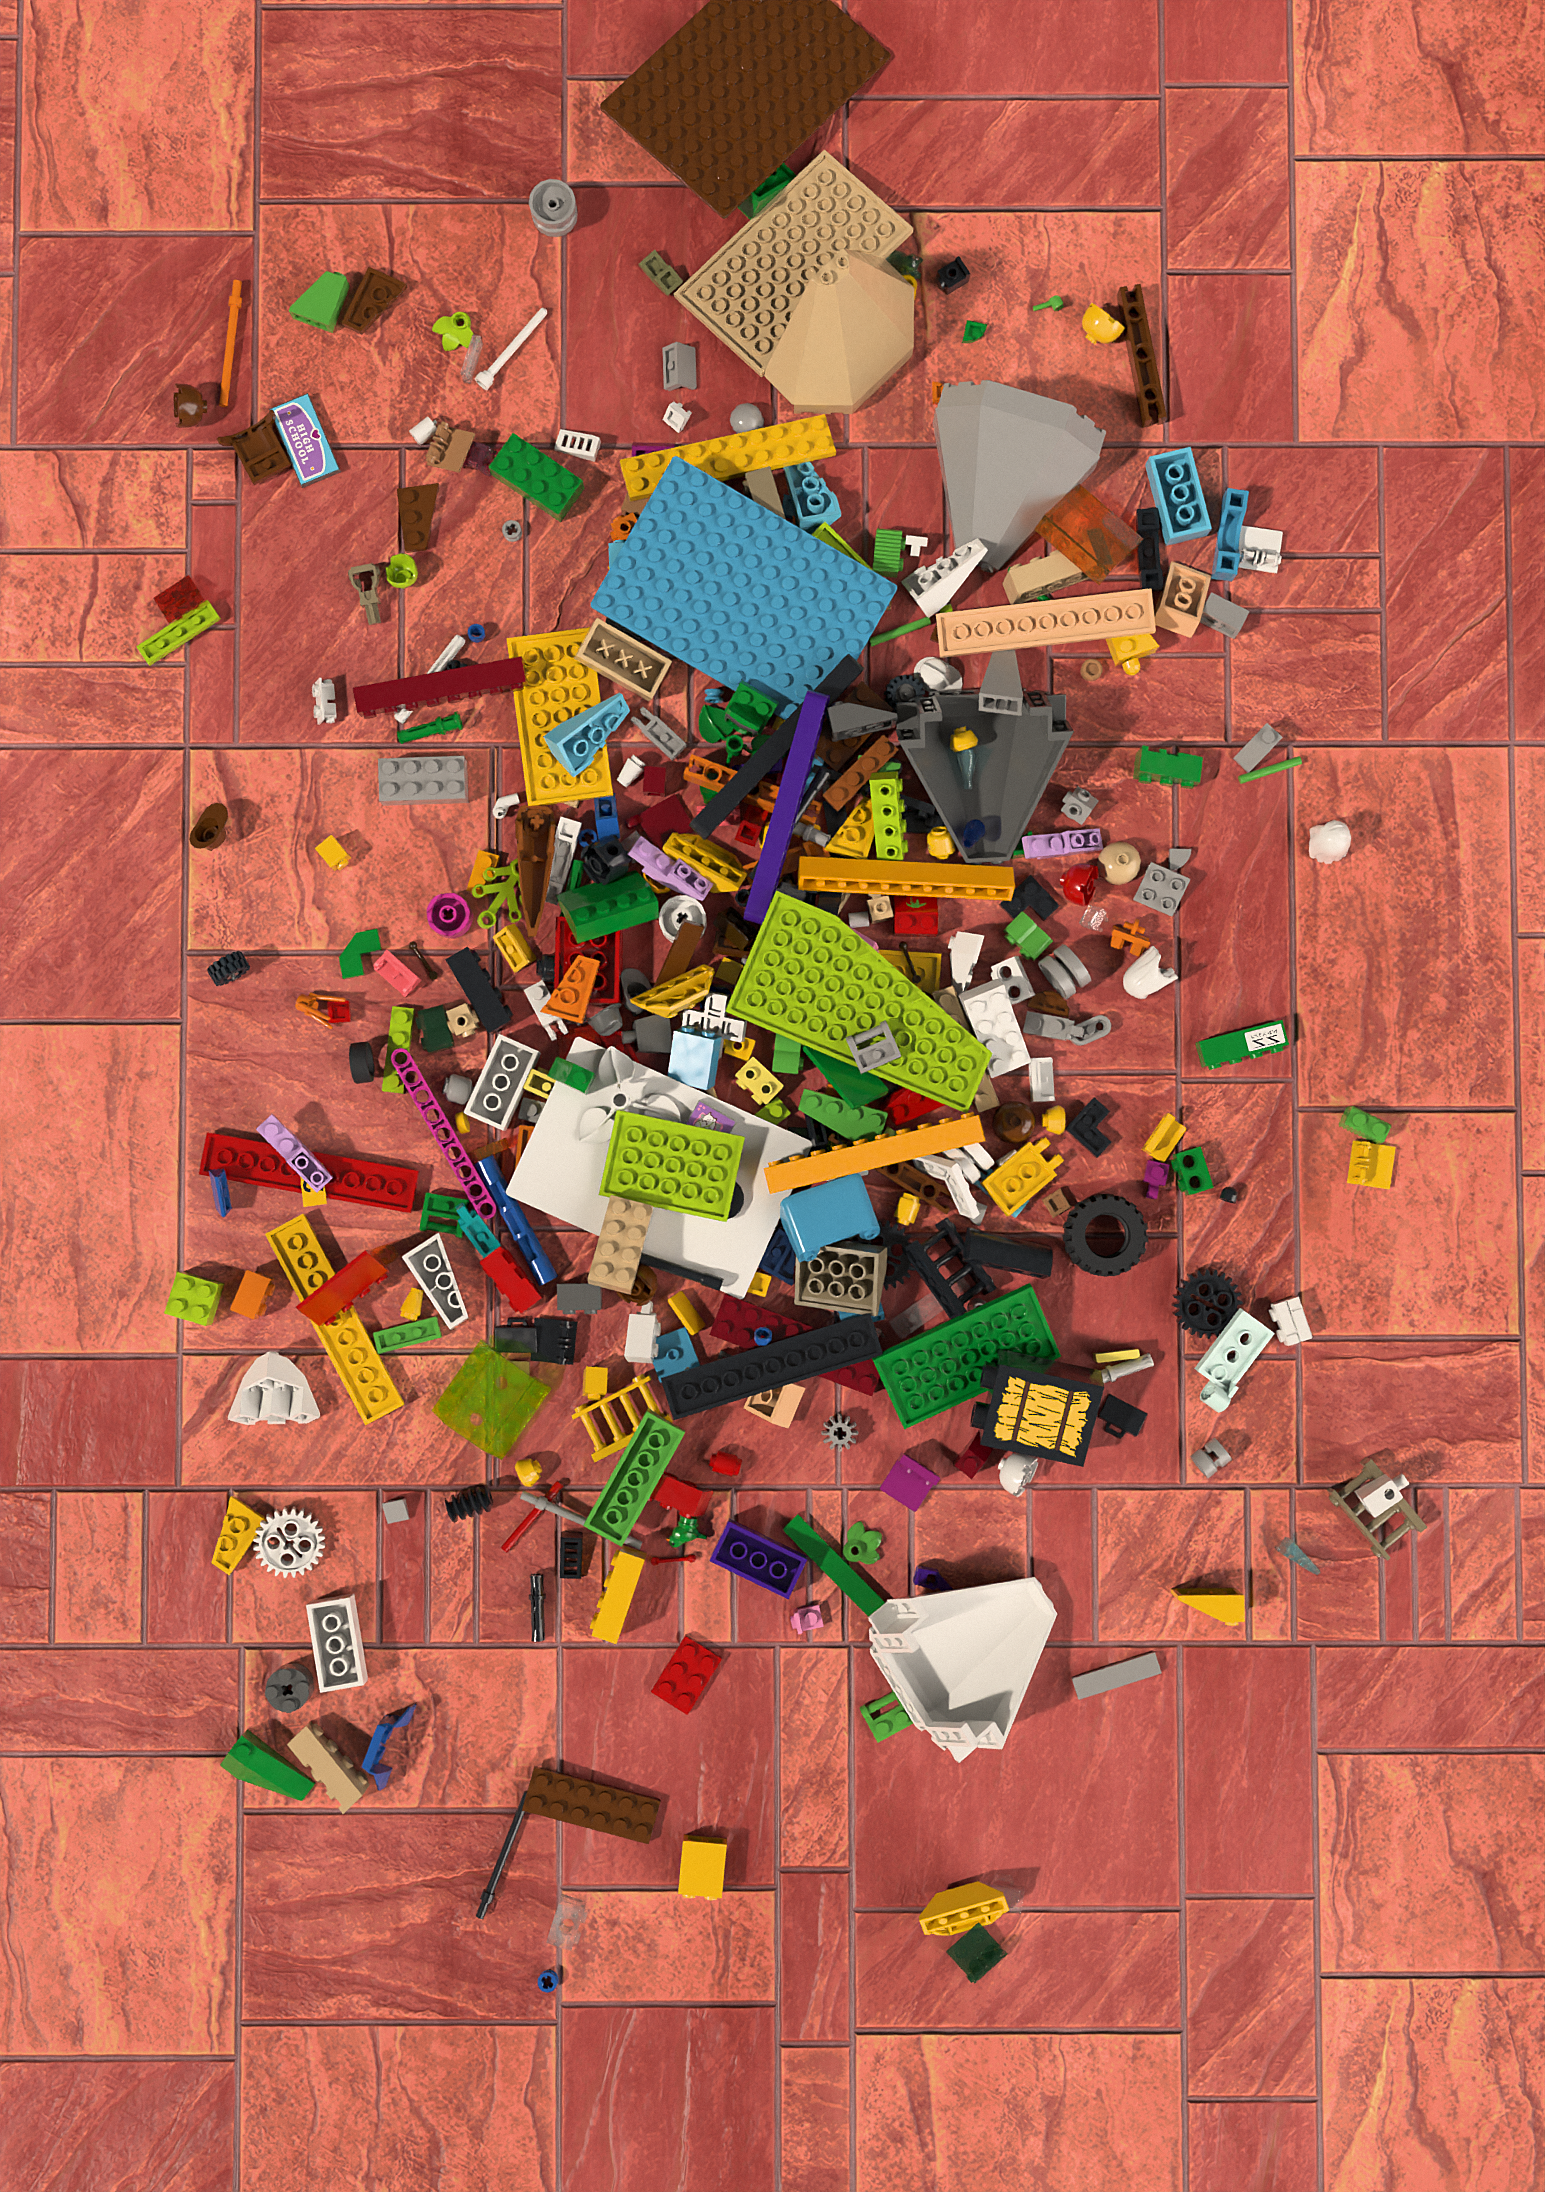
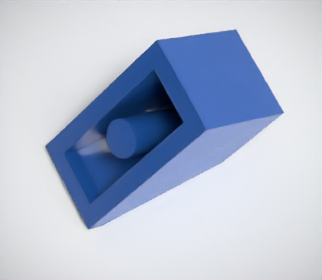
M615 793L609 797L594 798L595 821L599 839L611 834L616 835L620 839Z

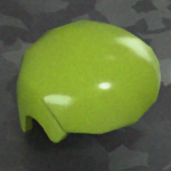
M400 553L393 555L390 565L385 568L387 581L396 588L405 589L414 584L418 577L417 565L408 554Z

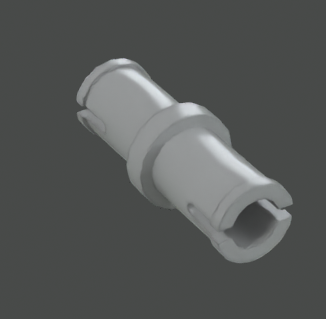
M801 822L797 823L792 832L803 837V840H810L824 848L828 845L831 837L830 834L815 829L813 825H806Z

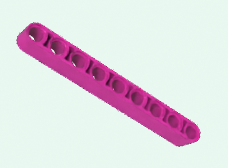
M396 1049L391 1055V1061L476 1212L483 1219L493 1217L496 1213L494 1201L412 1056L405 1049ZM398 1053H405L407 1055L405 1064L396 1063L395 1057ZM411 1071L418 1074V1080L415 1083H408L406 1080V1075ZM425 1090L428 1092L429 1098L426 1102H419L417 1100V1093L419 1091ZM436 1109L439 1111L440 1115L436 1121L428 1119L427 1113L429 1110ZM441 1128L449 1129L450 1137L447 1140H441L438 1137V1131ZM455 1146L461 1150L459 1158H450L448 1152L451 1147ZM464 1165L469 1166L472 1170L471 1175L467 1178H463L459 1174L460 1167ZM473 1184H478L482 1187L480 1196L474 1197L470 1194V1187ZM483 1203L492 1205L493 1211L490 1215H483L481 1213L480 1207Z

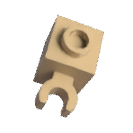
M868 894L872 898L867 900L866 903L871 924L892 920L893 912L889 896L881 897V894Z

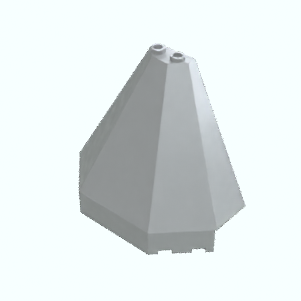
M982 380L980 385H975L972 381L959 382L958 386L944 383L938 406L935 408L933 428L954 546L957 549L978 538L988 551L976 566L981 567L986 572H998L1093 473L1100 459L1099 454L1106 431L1094 427L1095 422L1086 415L1079 416L1076 413L1077 408L1073 405L990 380Z

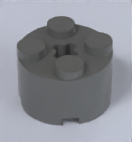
M299 1663L281 1666L268 1679L265 1697L272 1707L281 1712L291 1713L298 1710L313 1694L314 1682L312 1673L307 1667ZM289 1684L293 1686L291 1691L288 1690Z

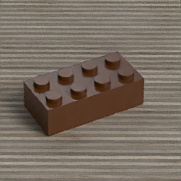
M863 681L843 701V704L853 703L892 713L894 710ZM826 720L822 726L814 757L827 769L840 773L876 732L832 742Z

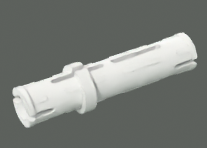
M1147 1353L1139 1358L1114 1366H1105V1369L1100 1370L1103 1383L1115 1382L1117 1378L1152 1367L1154 1363L1150 1354Z

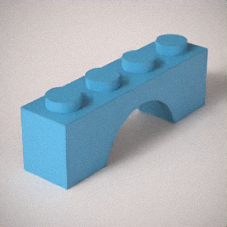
M1227 488L1222 497L1211 579L1232 582L1237 575L1240 558L1239 538L1246 513L1249 491Z

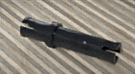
M540 1573L530 1575L531 1590L529 1600H531V1641L533 1642L545 1640L544 1599H546V1594L543 1587L544 1574Z

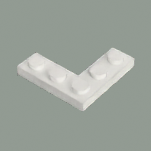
M935 1155L912 1159L916 1170L945 1180L961 1215L974 1219L980 1214L976 1206L977 1203L969 1191V1184L965 1181L961 1172L962 1169L957 1162Z

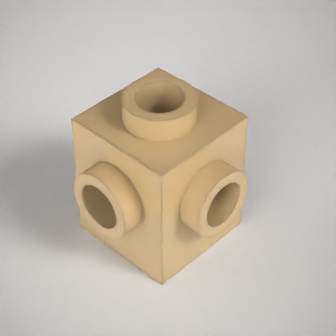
M469 1003L446 1011L449 1021H447L451 1033L455 1032L456 1036L463 1035V1038L475 1034L474 1029L479 1028V1016L475 1010L472 1011ZM463 1018L465 1019V1024H464V1025L462 1024V1019H463Z

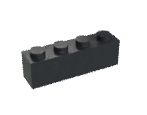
M467 946L445 959L490 1035L513 1023L511 1017L514 1015L508 1005L504 1006L500 998L503 996L498 987L495 986L493 988L489 982L492 977L486 967L482 969L478 962L481 961V958L475 949L471 951Z

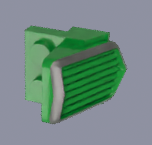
M742 680L723 714L725 715V721L737 732L749 737H756V735L760 736L779 702Z

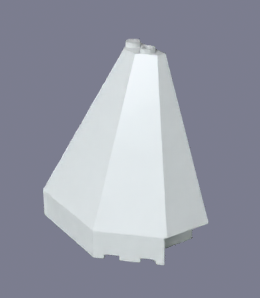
M1035 1577L889 1599L869 1616V1622L872 1624V1627L869 1629V1639L873 1642V1646L870 1647V1654L914 1725L920 1731L927 1730L932 1735L931 1740L944 1751L948 1748L954 1759L960 1763L977 1747L987 1749L1003 1748L1056 1619L1057 1612L1054 1609L1053 1602L1046 1596L1041 1583Z

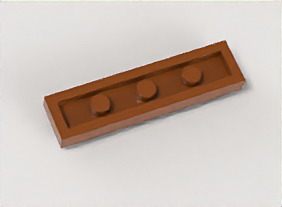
M883 734L822 797L838 812L870 780L871 774L877 773L899 749Z

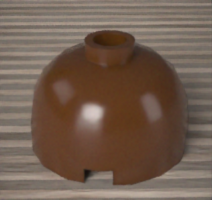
M175 383L174 388H178V393L174 392L173 396L174 417L179 416V423H175L176 427H194L202 420L203 413H207V400L202 399L200 391L194 386Z
M1009 1101L1002 1104L995 1111L992 1127L995 1134L1002 1141L1018 1144L1026 1141L1032 1135L1035 1129V1116L1026 1104L1019 1101Z
M639 1263L631 1295L616 1291V1293L627 1303L632 1301L637 1303L636 1306L647 1305L657 1291V1275L649 1266Z

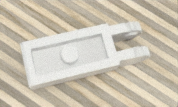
M541 980L525 989L524 992L551 1040L557 1039L554 1030L550 1026L555 1022H558L559 1028L564 1035L568 1033L562 1020L563 1018L540 1012L551 997L544 981Z

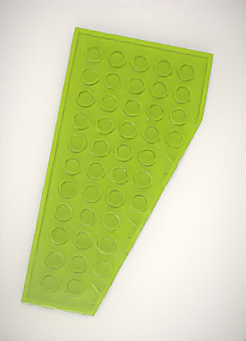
M779 891L775 892L725 1012L855 1067L858 1066L846 1041V1037L850 1035L852 1037L879 1026L880 1022L886 1020L901 1057L867 1072L961 1112L968 1113L993 1053L836 915ZM882 1033L857 1044L858 1051L885 1040V1034Z

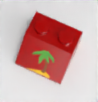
M894 895L893 936H937V897Z

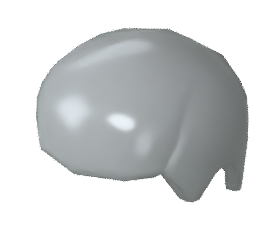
M743 403L737 405L732 411L730 423L733 430L738 434L763 428L764 418L758 407L750 403Z

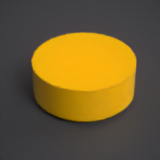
M464 1111L456 1113L455 1122L458 1131L461 1134L470 1132L467 1115Z

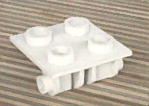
M1242 526L1239 538L1240 558L1238 568L1277 574L1278 564L1280 565L1282 558L1280 556L1283 532Z

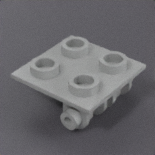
M1151 862L1145 871V876L1133 900L1172 917L1191 879Z

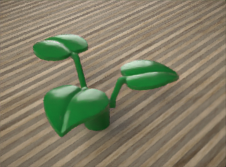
M704 704L699 715V731L702 738L709 743H717L720 739L726 741L728 757L725 767L729 768L732 756L740 755L743 750L753 753V756L770 738V735H758L751 741L752 749L748 748L746 744H743L740 736H728L733 731V728L725 721L724 710ZM711 772L707 777L710 780H715L718 778V775ZM700 786L704 803L708 804L718 792Z

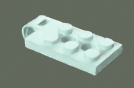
M1241 1308L1194 1368L1209 1379V1382L1201 1391L1200 1400L1218 1413L1228 1407L1231 1398L1239 1389L1236 1386L1237 1382L1275 1334ZM1244 1333H1248V1340L1241 1343L1240 1337ZM1235 1350V1357L1227 1360V1354Z

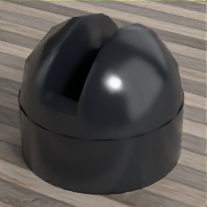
M741 889L736 893L735 900L739 906L746 907L748 899L744 904L742 903L747 895H750L749 890Z
M1226 1187L1221 1191L1219 1199L1236 1204L1238 1192L1233 1187Z

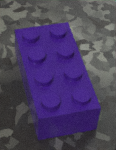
M729 1518L709 1561L789 1599L806 1564L807 1556Z

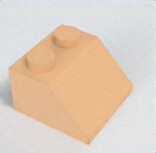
M792 1383L750 1396L745 1403L744 1409L773 1424L789 1429L805 1388Z

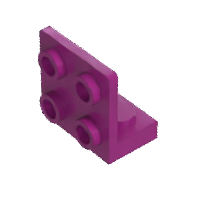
M902 1452L881 1484L880 1490L916 1512L933 1484L937 1485L940 1477Z

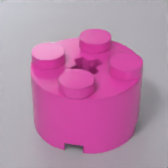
M444 893L435 896L428 904L427 920L430 927L440 936L456 939L464 935L471 927L473 913L469 904L461 896L455 893ZM446 913H452L454 917L447 919Z

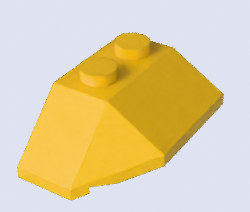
M672 833L663 846L665 854L676 862L680 858L713 883L709 890L712 893L738 891L748 875L736 855L707 839L703 840L699 835Z
M703 964L630 999L632 1004L664 1018H672L683 1009L695 1007L696 1003L706 997L712 983L714 969Z
M977 1881L936 1893L920 1914L919 1921L925 1935L932 1933L950 1936L992 1924L1003 1913L1008 1912L1009 1907L1003 1892Z

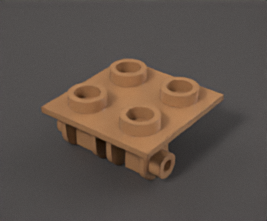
M442 421L437 426L435 433L437 436L432 438L435 442L430 443L431 446L425 455L427 465L460 473L475 433L451 428L448 423Z

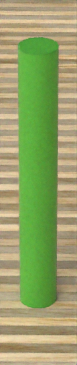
M924 617L869 638L870 646H875L931 624L930 619Z
M1298 756L1240 775L1238 779L1240 784L1301 765L1302 760Z

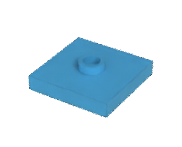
M686 1327L656 1338L658 1356L654 1357L653 1365L660 1383L662 1382L661 1377L684 1371L687 1367L694 1368L700 1366Z

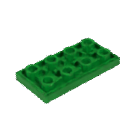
M804 1045L803 1051L852 1110L887 1095L889 1089L878 1076L867 1071L861 1074L858 1067Z

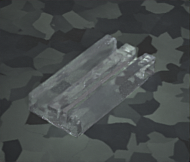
M474 334L472 335L460 373L463 381L469 384L472 382L483 347L481 336Z

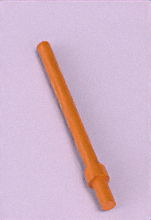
M233 280L232 296H229L228 306L230 307L219 399V406L221 407L228 406L238 311L242 304V298L240 297L242 282L240 280Z

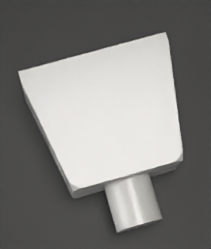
M1402 1473L1393 1479L1384 1474L1354 1492L1366 1510L1375 1518L1403 1498L1399 1491L1408 1486L1409 1482Z

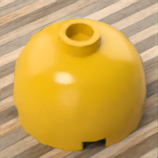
M1093 303L1089 305L1083 315L1082 326L1087 333L1085 338L1093 344H1096L1097 341L1102 344H1109L1115 341L1125 329L1118 321H1115L1109 314Z

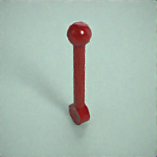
M690 1554L688 1557L661 1559L653 1557L651 1564L656 1566L659 1563L680 1561L693 1563L696 1560V1556Z

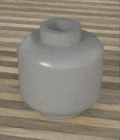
M452 1074L449 1078L446 1077L442 1094L445 1095L447 1101L464 1105L470 1099L475 1087L472 1086L470 1078Z

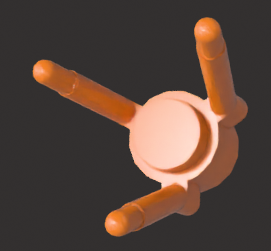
M312 992L309 995L301 994L297 998L295 1004L297 1010L304 1012L305 1015L310 1016L329 1029H333V1026L325 1020H329L330 1017L317 1010L319 1004L316 999L345 1002L346 1000L343 997L317 995Z

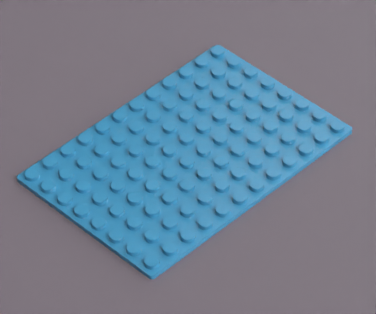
M674 456L590 605L597 612L736 691L742 680L778 701L779 704L773 714L786 720L804 701L807 691H813L848 653L857 661L897 591V585L683 459Z

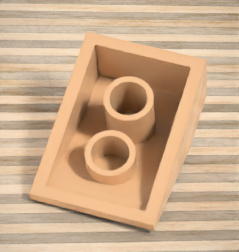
M1171 562L1163 584V591L1160 592L1154 610L1155 625L1191 638L1201 620L1211 575Z

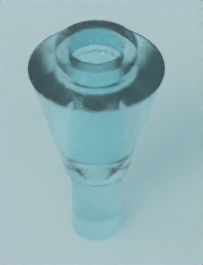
M962 750L961 754H957L963 775L964 789H972V775L978 754H974V750Z

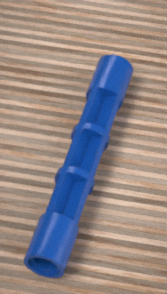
M491 1155L474 1165L490 1192L539 1287L557 1278L558 1275L519 1206V1202L506 1194L508 1183L494 1156Z

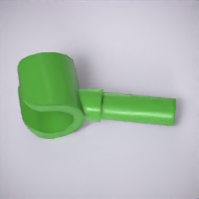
M1055 295L1049 301L1033 306V311L1052 306L1054 312L1064 307L1063 301L1060 296Z

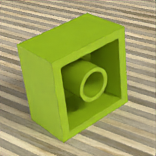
M185 1271L177 1272L164 1314L204 1326L212 1325L225 1283Z

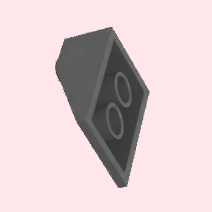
M843 701L832 703L831 707L827 708L826 714L832 742L895 728L898 718L897 713L853 703L843 704Z

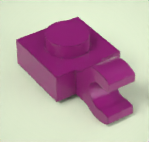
M1147 1161L1143 1182L1149 1183L1146 1198L1157 1199L1159 1185L1165 1186L1169 1170L1168 1164Z

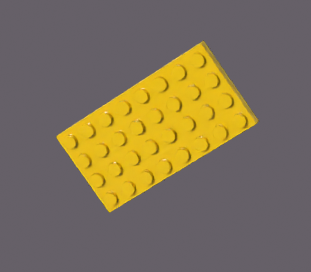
M590 627L506 638L509 658L522 656L529 685L525 686L521 691L513 692L528 806H544L613 796L607 743L603 748L597 750L593 756L594 760L588 767L575 777H572L551 753L543 737L559 724L601 703L597 672L574 659Z

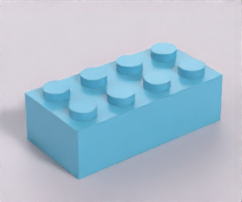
M1191 447L1150 456L1145 467L1155 506L1158 508L1165 545L1168 546L1207 536L1212 528Z

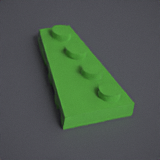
M804 1088L798 1110L853 1142L862 1139H868V1142L875 1141L874 1136L882 1134L888 1115L886 1111L865 1105L852 1110L844 1099Z

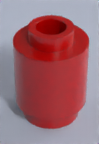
M717 1450L716 1454H711L709 1466H712L711 1471L730 1477L732 1475L738 1476L742 1459L737 1458V1455Z

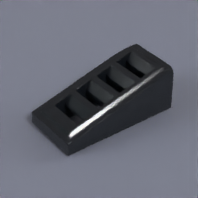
M561 1532L560 1578L581 1579L583 1532ZM565 1549H578V1552H567ZM565 1558H577V1561H565ZM564 1567H577V1570H564Z

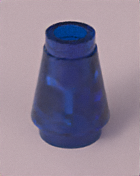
M974 819L966 823L961 841L963 847L967 849L972 848L985 835V825L983 822Z

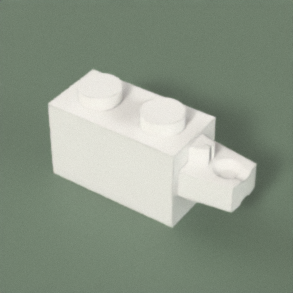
M652 1301L647 1305H643L641 1312L629 1314L624 1354L628 1362L653 1363L654 1357L658 1356L656 1337L660 1336L661 1323H658L657 1314L653 1313Z

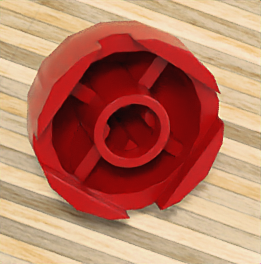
M1079 863L1070 867L1067 873L1062 874L1060 885L1063 886V893L1069 902L1083 907L1089 905L1096 889L1093 884L1094 880H1098V867Z

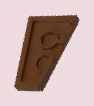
M368 267L345 314L342 325L362 335L408 288L407 284Z

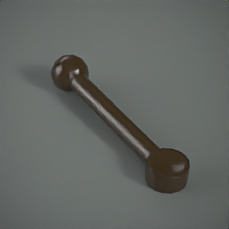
M415 941L410 942L409 948L415 951L428 970L430 979H437V972L431 969L417 948V943Z
M902 941L899 943V948L903 950L913 975L912 982L918 984L921 978L916 974L907 951V943Z

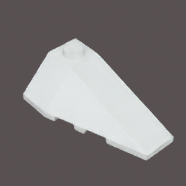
M977 538L955 549L953 555L948 558L940 557L936 559V564L928 568L925 565L918 568L901 582L929 618L948 603L988 550Z

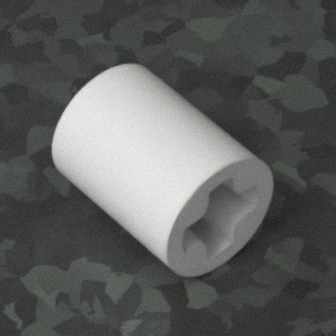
M427 416L409 430L420 446L435 435L437 421L434 420L432 422Z

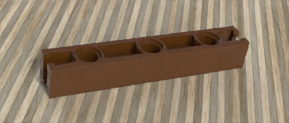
M1135 284L1132 292H1130V297L1134 296L1135 300L1132 303L1127 302L1125 292L1128 291L1127 286L1120 287L1117 293V301L1122 326L1125 327L1123 331L1142 427L1151 426L1152 417L1149 416L1148 410L1153 408L1156 410L1158 417L1157 425L1164 424L1167 415L1141 284ZM1134 312L1138 315V317L1133 318L1129 315V313ZM1143 353L1146 356V358L1141 359L1137 356V354ZM1145 394H1151V395H1153V396H1154V399H1153V400L1147 399V398L1145 397Z
M834 1133L829 1134L827 1137L828 1141L836 1146L844 1144L834 1139L836 1135ZM847 1138L845 1144L848 1148L850 1147L851 1140ZM904 1161L896 1163L897 1171L893 1174L887 1171V1165L874 1168L883 1176L944 1214H948L950 1209L947 1205L942 1207L935 1201L939 1193L942 1192L950 1196L949 1199L954 1203L948 1189ZM926 1185H931L934 1189L933 1194L929 1197L923 1193Z

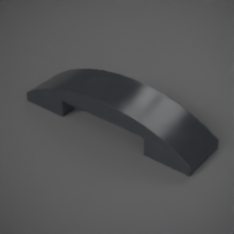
M1158 508L1136 510L1137 564L1141 590L1151 588L1152 591H1163V574L1160 568Z

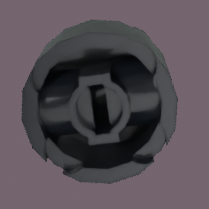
M614 834L604 836L585 846L581 853V859L585 858L586 863L583 864L587 875L595 883H603L602 885H606L627 873L629 863L632 861V857L628 855L629 852L623 848Z

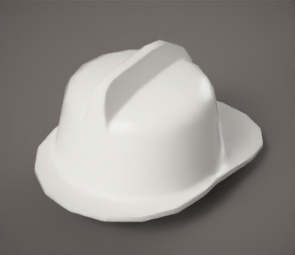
M926 657L915 666L914 678H917L918 682L922 683V688L930 693L934 691L961 690L962 677L959 671L938 658Z

